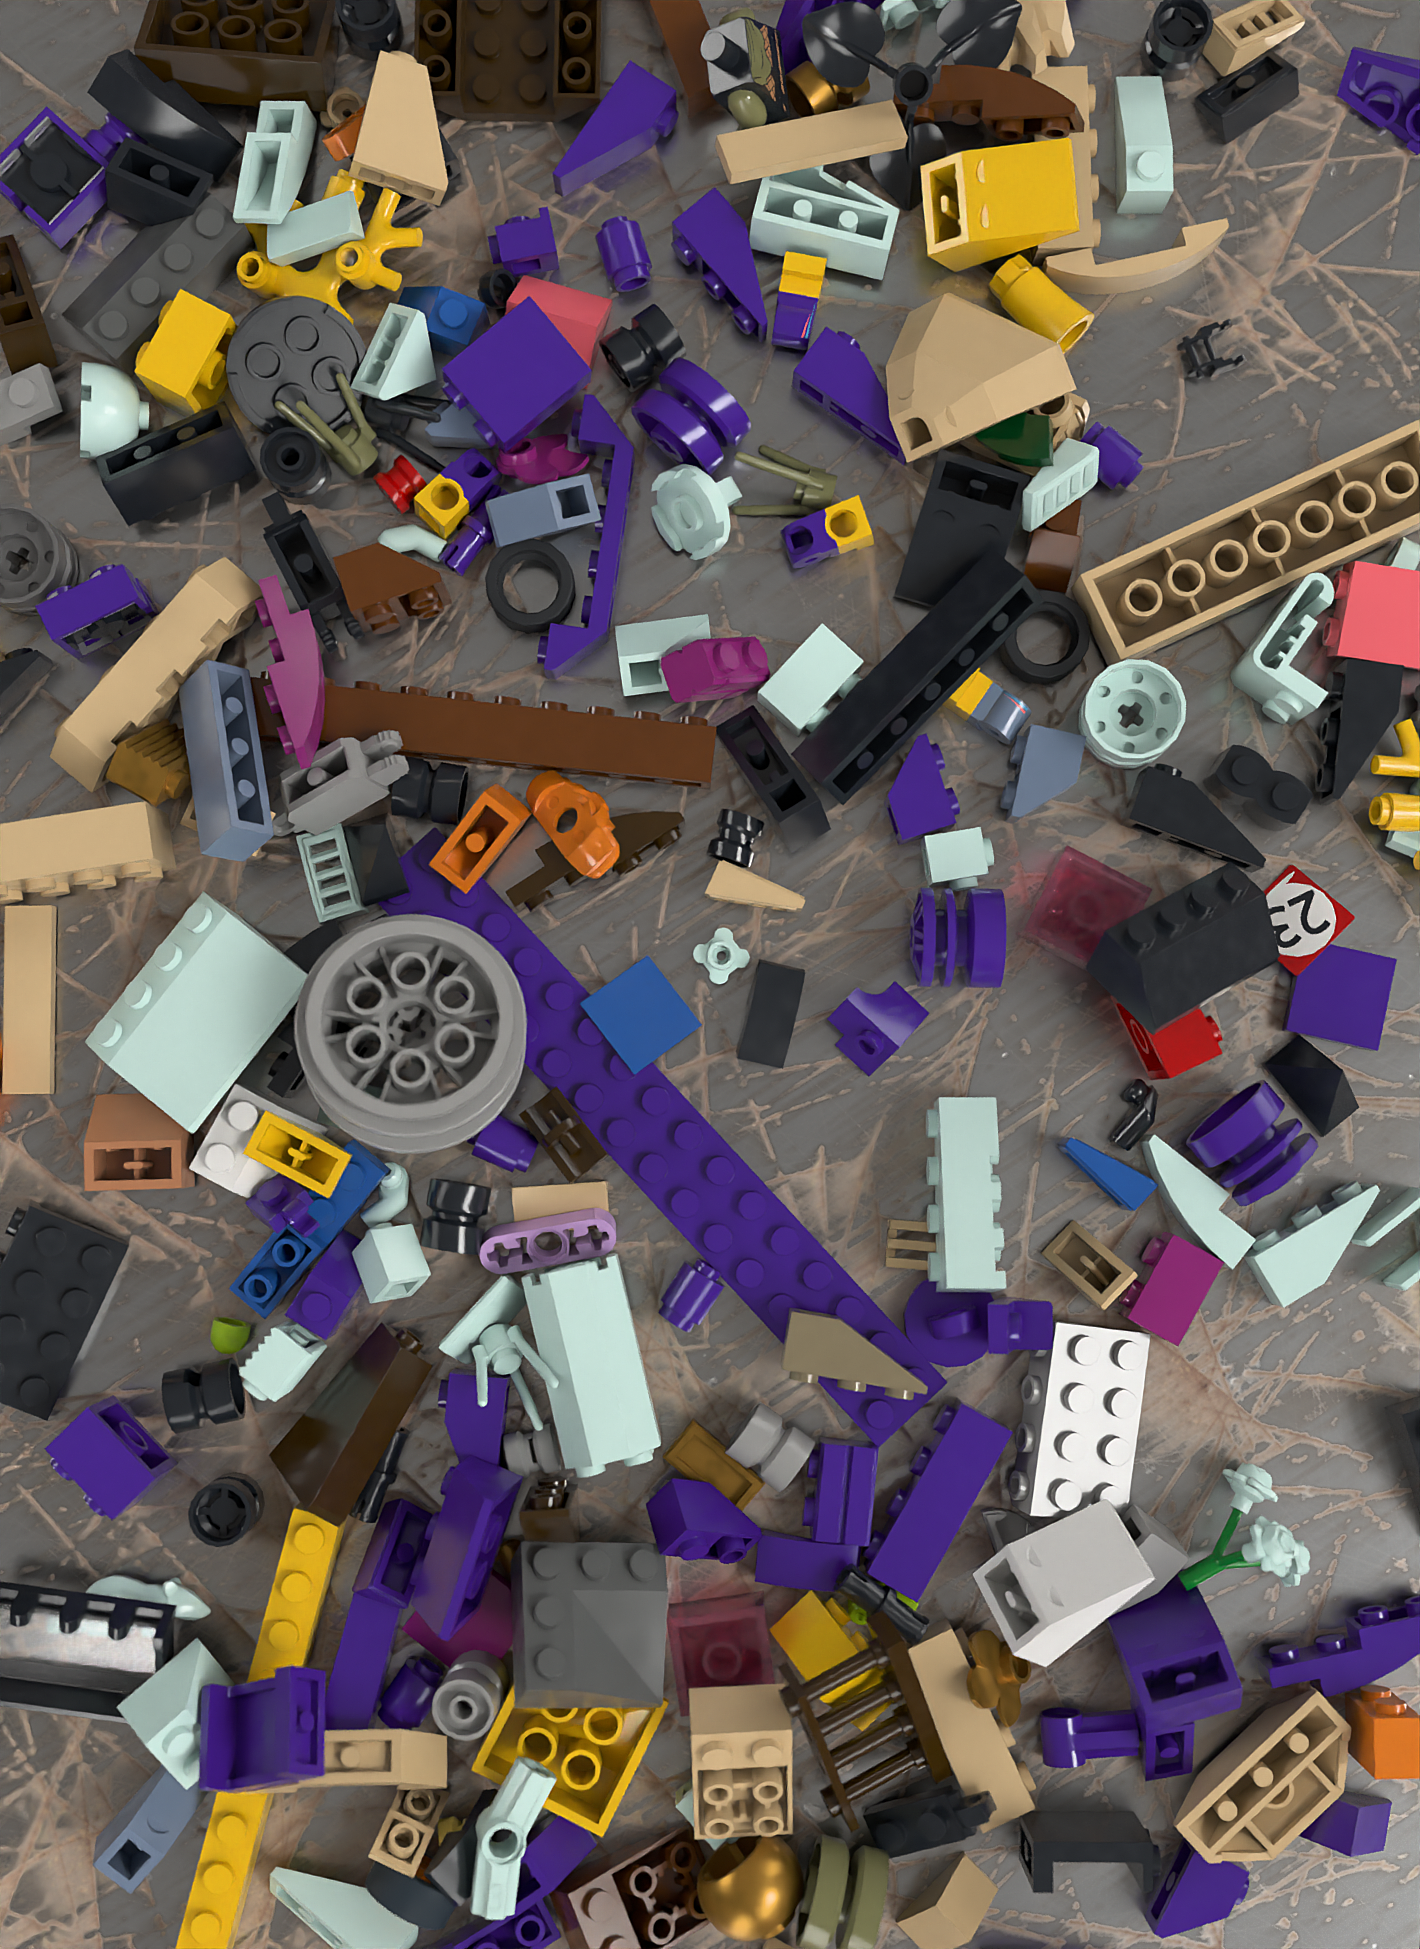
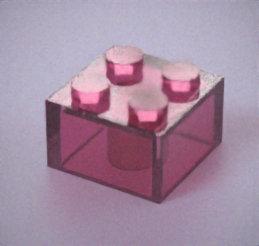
M1067 845L1057 853L1016 935L1087 971L1085 967L1104 931L1142 911L1153 889Z
M764 1591L669 1604L667 1627L681 1717L690 1716L689 1689L777 1684Z

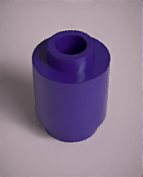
M618 216L605 221L601 225L602 230L596 234L595 240L608 281L614 283L618 292H628L643 287L651 280L649 271L652 268V264L639 223L628 221V218L625 216Z
M1097 421L1079 441L1098 448V479L1111 490H1114L1118 484L1126 489L1144 468L1138 462L1144 453L1110 425L1105 428Z
M500 1115L482 1131L466 1141L475 1146L471 1155L512 1173L514 1168L526 1173L539 1143L535 1136L530 1134L531 1131L528 1127Z
M697 1258L694 1264L684 1261L660 1300L663 1304L658 1313L670 1323L690 1333L695 1324L701 1325L725 1286L718 1281L722 1273L714 1270L709 1263L700 1258Z
M420 1657L418 1661L407 1659L380 1699L382 1706L377 1714L381 1721L391 1729L412 1730L413 1728H419L431 1711L432 1700L443 1681L441 1678L444 1674L442 1669L424 1657Z

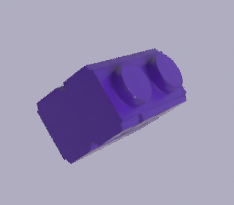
M819 1437L818 1449H812L807 1462V1478H815L814 1496L804 1498L802 1526L810 1527L812 1540L870 1546L879 1452L878 1446L873 1442Z

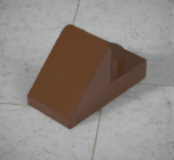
M1075 500L1033 531H1028L1022 573L1027 576L1037 591L1046 590L1059 592L1064 595L1067 592L1080 543V536L1077 535L1082 500Z

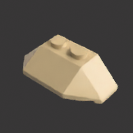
M1316 1689L1266 1709L1197 1775L1173 1822L1174 1826L1209 1864L1222 1863V1861L1273 1860L1344 1793L1348 1761V1741H1350L1351 1727Z

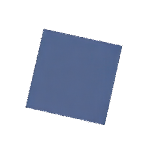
M648 955L580 1003L634 1075L702 1026Z

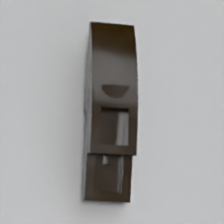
M651 811L610 817V821L616 827L611 832L619 844L620 854L617 861L605 874L608 877L612 873L617 872L619 877H622L643 863L640 855L656 846L658 851H662L677 842L682 837L679 830L685 827V819L680 812ZM552 840L535 849L544 867L505 891L519 912L526 907L530 913L538 910L554 898L551 891L561 884L567 882L572 887L588 877L581 874L569 863Z

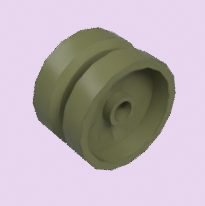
M823 1834L817 1837L804 1876L803 1896L799 1902L796 1926L797 1947L827 1949L836 1931V1949L874 1948L887 1893L889 1876V1856L887 1851L863 1845L854 1853L849 1865V1852L845 1840Z

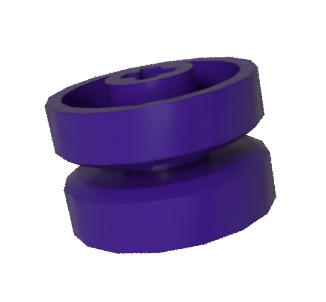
M674 358L659 375L662 391L656 389L646 390L631 407V412L645 434L678 465L688 464L696 466L711 476L723 462L724 455L721 446L736 448L751 431V422L736 399L705 370L684 358Z

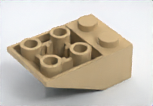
M785 1684L689 1689L695 1839H724L747 1836L770 1837L793 1834L791 1716L778 1692L786 1687Z

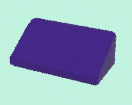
M403 1498L386 1502L378 1518L352 1591L388 1605L407 1609L415 1589V1585L410 1583L413 1570L420 1557H426L431 1542L425 1538V1534L433 1514Z

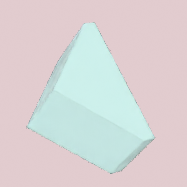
M389 303L350 387L358 393L384 401L436 380L425 314L419 310L394 303Z

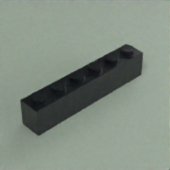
M990 549L897 646L872 669L856 688L838 704L816 729L804 739L791 755L838 802L844 805L1044 602V599L1024 573L993 549Z

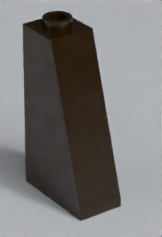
M381 1322L269 1454V1457L305 1510L338 1528L349 1515L432 1368L431 1363L420 1351L424 1347L423 1342L408 1329L402 1327L397 1332Z

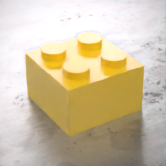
M180 289L173 301L169 300L162 308L158 320L159 327L151 342L147 341L141 346L136 357V369L134 372L158 403L185 417H189L220 403L229 387L226 374V355L230 339L237 325L230 314Z

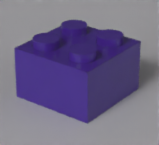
M114 1395L87 1407L45 1448L52 1457L50 1463L53 1469L68 1481L73 1479L86 1493L84 1500L87 1505L98 1515H107L111 1520H114L136 1505L178 1464Z

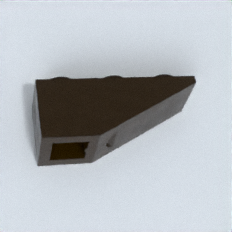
M550 1477L539 1479L538 1486L530 1487L519 1510V1521L526 1541L581 1542L578 1484L567 1485L566 1478Z

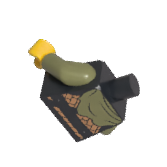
M737 8L722 17L719 21V26L706 32L701 43V54L707 60L710 91L713 98L736 119L739 124L736 131L769 125L790 117L780 31L756 21L753 11L749 8Z

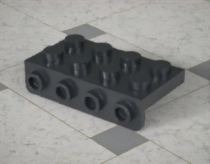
M30 1200L26 1210L19 1207L16 1208L5 1231V1234L13 1236L5 1254L0 1252V1403L47 1421L128 1250L129 1243L39 1206L40 1203Z

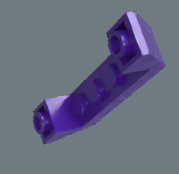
M590 394L584 395L583 409H574L571 437L578 438L580 453L610 457L613 460L605 459L602 471L601 487L609 489L606 505L598 504L601 520L595 522V532L602 533L600 550H591L588 578L595 579L593 596H584L581 613V623L588 624V628L550 623L549 636H541L539 640L537 664H543L546 678L554 680L609 641L635 465L634 447L597 398Z

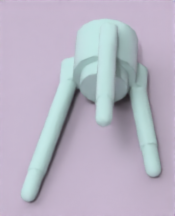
M501 1323L487 1328L479 1337V1345L472 1348L476 1361L478 1405L481 1407L487 1405L488 1365L497 1374H510L535 1430H542L543 1423L519 1370L523 1355L550 1387L556 1388L559 1384L558 1380L524 1339L518 1325L511 1326Z

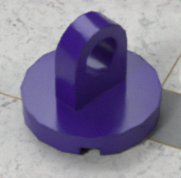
M926 1278L918 1283L906 1302L903 1312L905 1333L909 1341L929 1362L947 1368L967 1366L983 1357L988 1350V1304L993 1302L994 1299L990 1292H936V1281H929Z

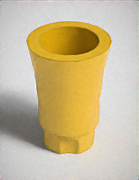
M1020 254L1004 263L989 283L992 293L1001 300V306L1020 326L1058 343L1063 354L1075 345L1094 320L1095 315L1068 296L1039 267H1033Z

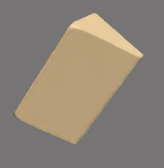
M607 1180L511 1187L514 1222L589 1208H600L609 1212ZM597 1225L589 1226L588 1229H597Z

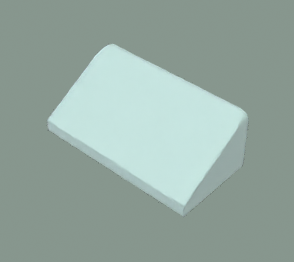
M350 190L290 211L281 224H267V255L269 262L283 267L339 248L347 242L365 239L354 192Z
M509 1273L503 1274L441 1340L439 1348L458 1361L468 1365L475 1360L472 1348L479 1345V1337L482 1332L496 1324H508L527 1304L524 1287Z

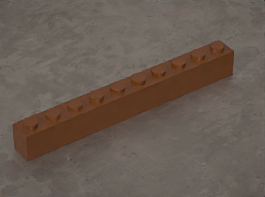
M262 671L260 678L250 677L260 742L282 744L277 727L284 726L286 723L282 712L275 714L271 712L263 687L272 684L269 672ZM325 677L324 719L317 748H324L339 738L353 737L363 742L373 735H378L383 730L387 731L389 729L391 731H398L403 743L401 749H398V752H393L391 756L396 754L446 762L540 772L554 770L559 774L708 790L711 788L717 727L708 726V720L704 718L682 716L680 717V723L661 721L660 714L647 711H636L633 713V718L614 716V709L600 706H589L586 713L568 711L567 704L553 701L540 702V708L521 706L522 700L507 696H495L493 703L475 701L474 694L460 691L447 692V698L428 696L429 690L413 686H402L400 693L382 691V685L366 681H355L354 687L350 688L335 686L336 681L334 679Z

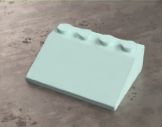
M203 891L193 905L187 909L182 919L164 942L158 946L134 980L128 984L123 994L104 1018L98 1022L93 1032L85 1040V1043L110 1068L187 1131L194 1134L296 1004L308 974L238 914Z

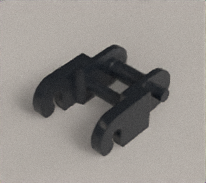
M1231 319L1224 320L1220 325L1218 322L1201 327L1192 338H1189L1188 335L1182 338L1183 342L1177 345V350H1185L1192 367L1187 372L1188 377L1197 376L1200 379L1204 377L1203 373L1209 372L1210 377L1235 369L1247 361L1244 354L1238 356L1234 361L1232 358L1224 360L1222 357L1217 358L1212 347L1210 338L1228 330L1232 326ZM1204 344L1210 359L1209 362L1201 364L1195 349L1196 346Z

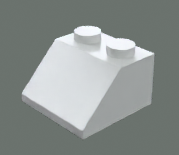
M235 1083L189 1169L231 1192L251 1198L264 1183L273 1179L279 1173L243 1154L265 1110L315 1130L324 1136L329 1128L247 1084Z

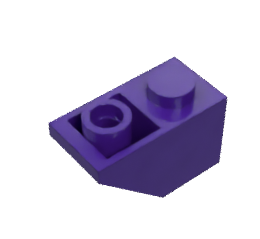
M927 733L917 736L884 801L898 846L921 839L924 836L952 829L957 823L955 815L960 814L958 800L953 788L945 789L940 775V771L945 770L941 750L937 743L930 745Z
M671 1478L645 1504L661 1556L681 1557L686 1561L696 1559L719 1560L723 1564H731L742 1560L747 1555V1551L763 1537L761 1529L710 1482Z
M555 1813L529 1830L526 1836V1849L520 1860L514 1915H510L512 1919L552 1892L594 1849L597 1841L590 1831Z

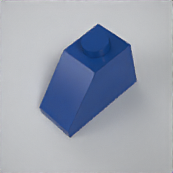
M443 286L404 287L397 303L401 306L419 310L425 314L431 349L454 358L483 335L490 325L484 302Z

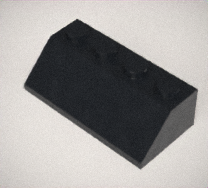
M1229 862L1105 930L1085 969L1154 1035L1277 962L1280 953L1265 892L1250 880L1244 872L1232 862Z

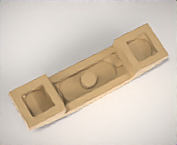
M1225 218L1181 228L1172 245L1173 249L1095 265L1092 249L1086 248L1046 257L1041 271L1061 290L1072 293L1104 295L1148 288L1184 273L1207 257L1219 245L1229 228L1228 219Z

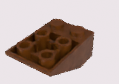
M686 1821L586 1863L571 1872L549 1893L570 1949H670L710 1924L701 1907L697 1891L698 1874L706 1860L698 1840L695 1839L694 1830L690 1822Z

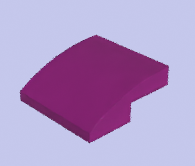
M493 1569L479 1611L449 1641L438 1638L416 1610L401 1630L449 1668L461 1654L472 1650L487 1651L501 1660L513 1645L511 1583Z

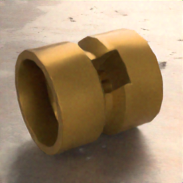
M809 61L803 62L785 75L789 101L800 118L838 111V105L845 108L849 107L870 91L868 76L858 87H840L825 79L814 64Z

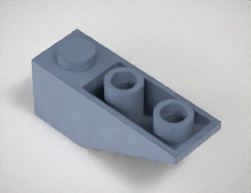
M162 1764L96 1837L92 1865L131 1894L166 1855L209 1791L199 1788V1780L186 1790Z

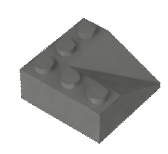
M521 1541L510 1562L515 1708H660L663 1705L668 1585L666 1556L659 1554L657 1544Z

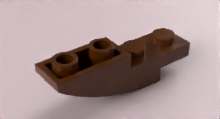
M941 65L940 83L933 84L931 96L925 103L917 106L914 117V126L921 123L934 124L936 121H953L961 125H973L978 123L979 119H982L992 137L1004 141H1017L1022 139L1023 135L1039 134L1050 139H1062L1069 136V133L1084 132L1085 122L1076 104L1057 90L1015 72L974 65ZM894 93V105L905 122L907 105L902 103Z

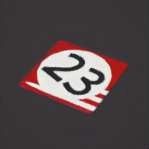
M1290 865L1264 891L1280 953L1278 961L1295 976L1300 975L1355 919L1352 913L1294 865Z

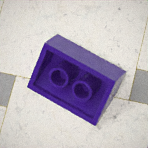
M472 1455L457 1466H451L443 1479L440 1494L445 1495L441 1511H436L429 1522L425 1538L431 1542L426 1557L421 1556L418 1560L410 1581L411 1584L416 1586L410 1602L438 1638L449 1641L480 1609L523 1480V1476Z

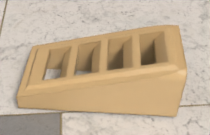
M1253 0L1213 18L1212 33L1202 54L1222 76H1226L1242 68L1301 29L1306 20L1288 0ZM1269 12L1278 23L1274 24L1265 13Z
M725 860L719 861L705 891V897L710 898V900L793 913L801 912L806 901L804 896Z

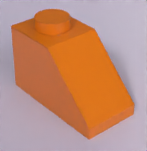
M495 783L481 794L429 865L467 894L509 845L531 816L532 811L498 783Z

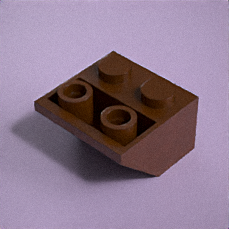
M375 543L333 557L350 612L365 633L373 631V634H383L393 631L400 626L399 621L416 615L421 620L435 617L444 612L443 606L453 603L438 571L381 543Z

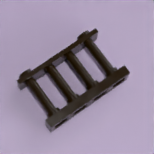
M883 1609L866 1618L873 1638L866 1642L868 1648L810 1680L800 1684L787 1662L778 1666L786 1686L778 1691L791 1718L793 1719L798 1716L826 1785L825 1788L819 1791L822 1800L832 1818L841 1815L851 1832L860 1827L850 1803L911 1768L916 1767L917 1770L925 1767L936 1784L953 1775L906 1643ZM875 1667L885 1670V1674L879 1677L880 1682L815 1717L811 1702ZM888 1701H891L892 1704L897 1703L898 1707L892 1710L893 1716L829 1751L824 1739L825 1736ZM901 1734L906 1738L910 1737V1740L904 1743L905 1749L842 1784L837 1770Z

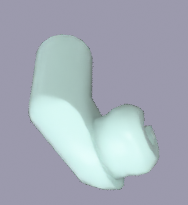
M394 1162L384 1163L390 1168V1171L379 1183V1198L360 1214V1217L369 1228L387 1223L407 1206L409 1177L405 1168Z

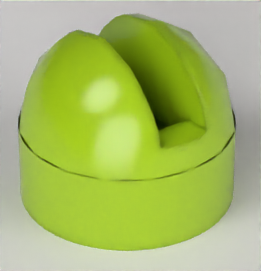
M214 1317L210 1341L215 1350L222 1354L236 1353L246 1345L252 1325L235 1318Z

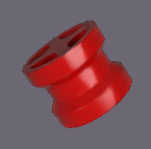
M402 454L394 459L393 467L389 471L379 472L372 478L400 514H404L410 508V502L427 486V483Z

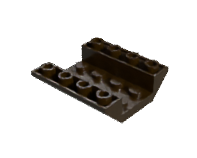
M415 0L414 58L417 60V63L427 66L434 108L464 121L559 122L600 103L602 0Z

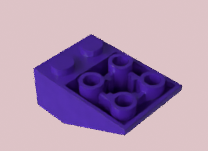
M1177 1573L1157 1594L1105 1619L1146 1735L1241 1708L1242 1684L1225 1640L1198 1586L1187 1591Z

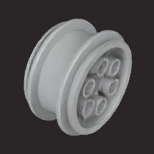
M407 914L380 918L359 926L338 939L320 956L310 970L298 998L294 1024L295 1041L308 1085L322 1110L338 1127L355 1139L370 1146L391 1152L415 1154L443 1150L473 1137L488 1126L505 1108L518 1085L525 1060L527 1026L526 1008L520 986L503 956L483 937L456 922L429 915ZM408 969H419L425 975L422 981L415 985H406L400 982L398 977L401 972ZM437 972L449 975V977L442 979L437 986L432 985ZM388 974L392 985L385 988L383 983L377 978ZM453 991L461 992L468 998L467 1003L458 1009H450L444 1006L441 1001L447 993ZM365 992H372L381 997L380 1003L372 1009H360L354 1004L357 997ZM414 1006L411 1011L405 1012L404 1007ZM394 1015L396 1019L393 1026H388L390 1018ZM489 1019L491 1034L473 1032L461 1024ZM338 1021L361 1024V1026L354 1028L350 1033L335 1035ZM421 1024L423 1040L414 1038L405 1046L403 1031L412 1033ZM454 1039L464 1041L469 1047L464 1055L452 1058L446 1056L441 1051L444 1044ZM365 1040L375 1041L381 1046L379 1052L374 1057L368 1059L356 1056L354 1049L360 1042ZM411 1064H418L425 1070L422 1078L413 1083L404 1082L397 1076L400 1069H406ZM383 1068L388 1078L378 1099L365 1092L364 1089ZM440 1068L459 1087V1090L442 1098L434 1075L440 1072Z

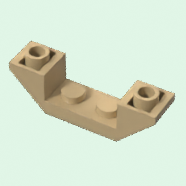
M404 1729L325 1731L324 1777L246 1791V1794L297 1792L298 1787L397 1785V1790L446 1789L447 1736Z

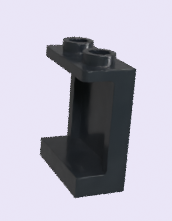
M1029 1811L1019 1816V1861L1033 1893H1053V1862L1126 1863L1141 1891L1153 1892V1876H1160L1161 1873L1160 1849L1158 1844H1153L1148 1828L1142 1826L1134 1812Z

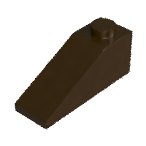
M14 234L0 237V342L12 375L38 363L48 368L59 366Z

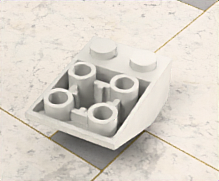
M1104 1499L1008 1544L972 1574L1013 1655L1044 1667L1051 1664L1155 1579L1108 1499Z

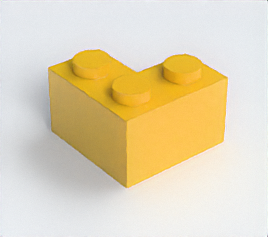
M812 1590L769 1629L806 1681L868 1648L866 1642H868L867 1638L858 1630L853 1634L846 1626L851 1617L833 1597L825 1602ZM875 1667L819 1699L831 1708H834L880 1682L879 1677L885 1674V1670ZM892 1702L884 1703L851 1723L863 1732Z

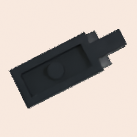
M952 1785L874 1805L868 1808L863 1817L877 1849L887 1851L889 1859L966 1840V1838L976 1834L975 1832L978 1831L976 1826L990 1821L989 1817L993 1811L997 1810V1807L989 1790L963 1797L959 1789L954 1790Z

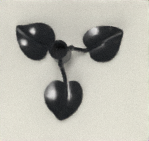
M1017 0L949 1L943 7L936 20V31L947 45L938 52L926 67L916 62H908L895 69L875 56L884 45V26L879 15L863 3L854 1L840 2L822 10L809 13L803 18V38L808 55L816 69L829 82L844 88L858 87L866 80L870 64L893 78L892 87L894 93L902 103L907 105L904 129L908 139L903 149L869 155V163L878 184L905 211H911L923 202L920 166L944 158L947 154L944 136L936 125L921 123L914 126L917 106L925 103L932 94V75L936 73L939 65L950 53H952L955 65L997 68L1006 58L1013 43L1016 26L1022 12V5Z

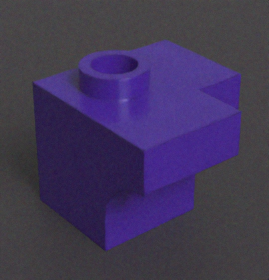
M894 981L880 994H868L856 987L827 1019L844 1034L835 1046L866 1075L870 1076L902 1046L930 1013Z

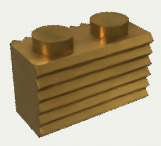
M168 718L120 742L107 771L106 779L155 807L163 801L165 802L167 798H178L188 785L191 786L184 727L178 729L176 723L170 724Z

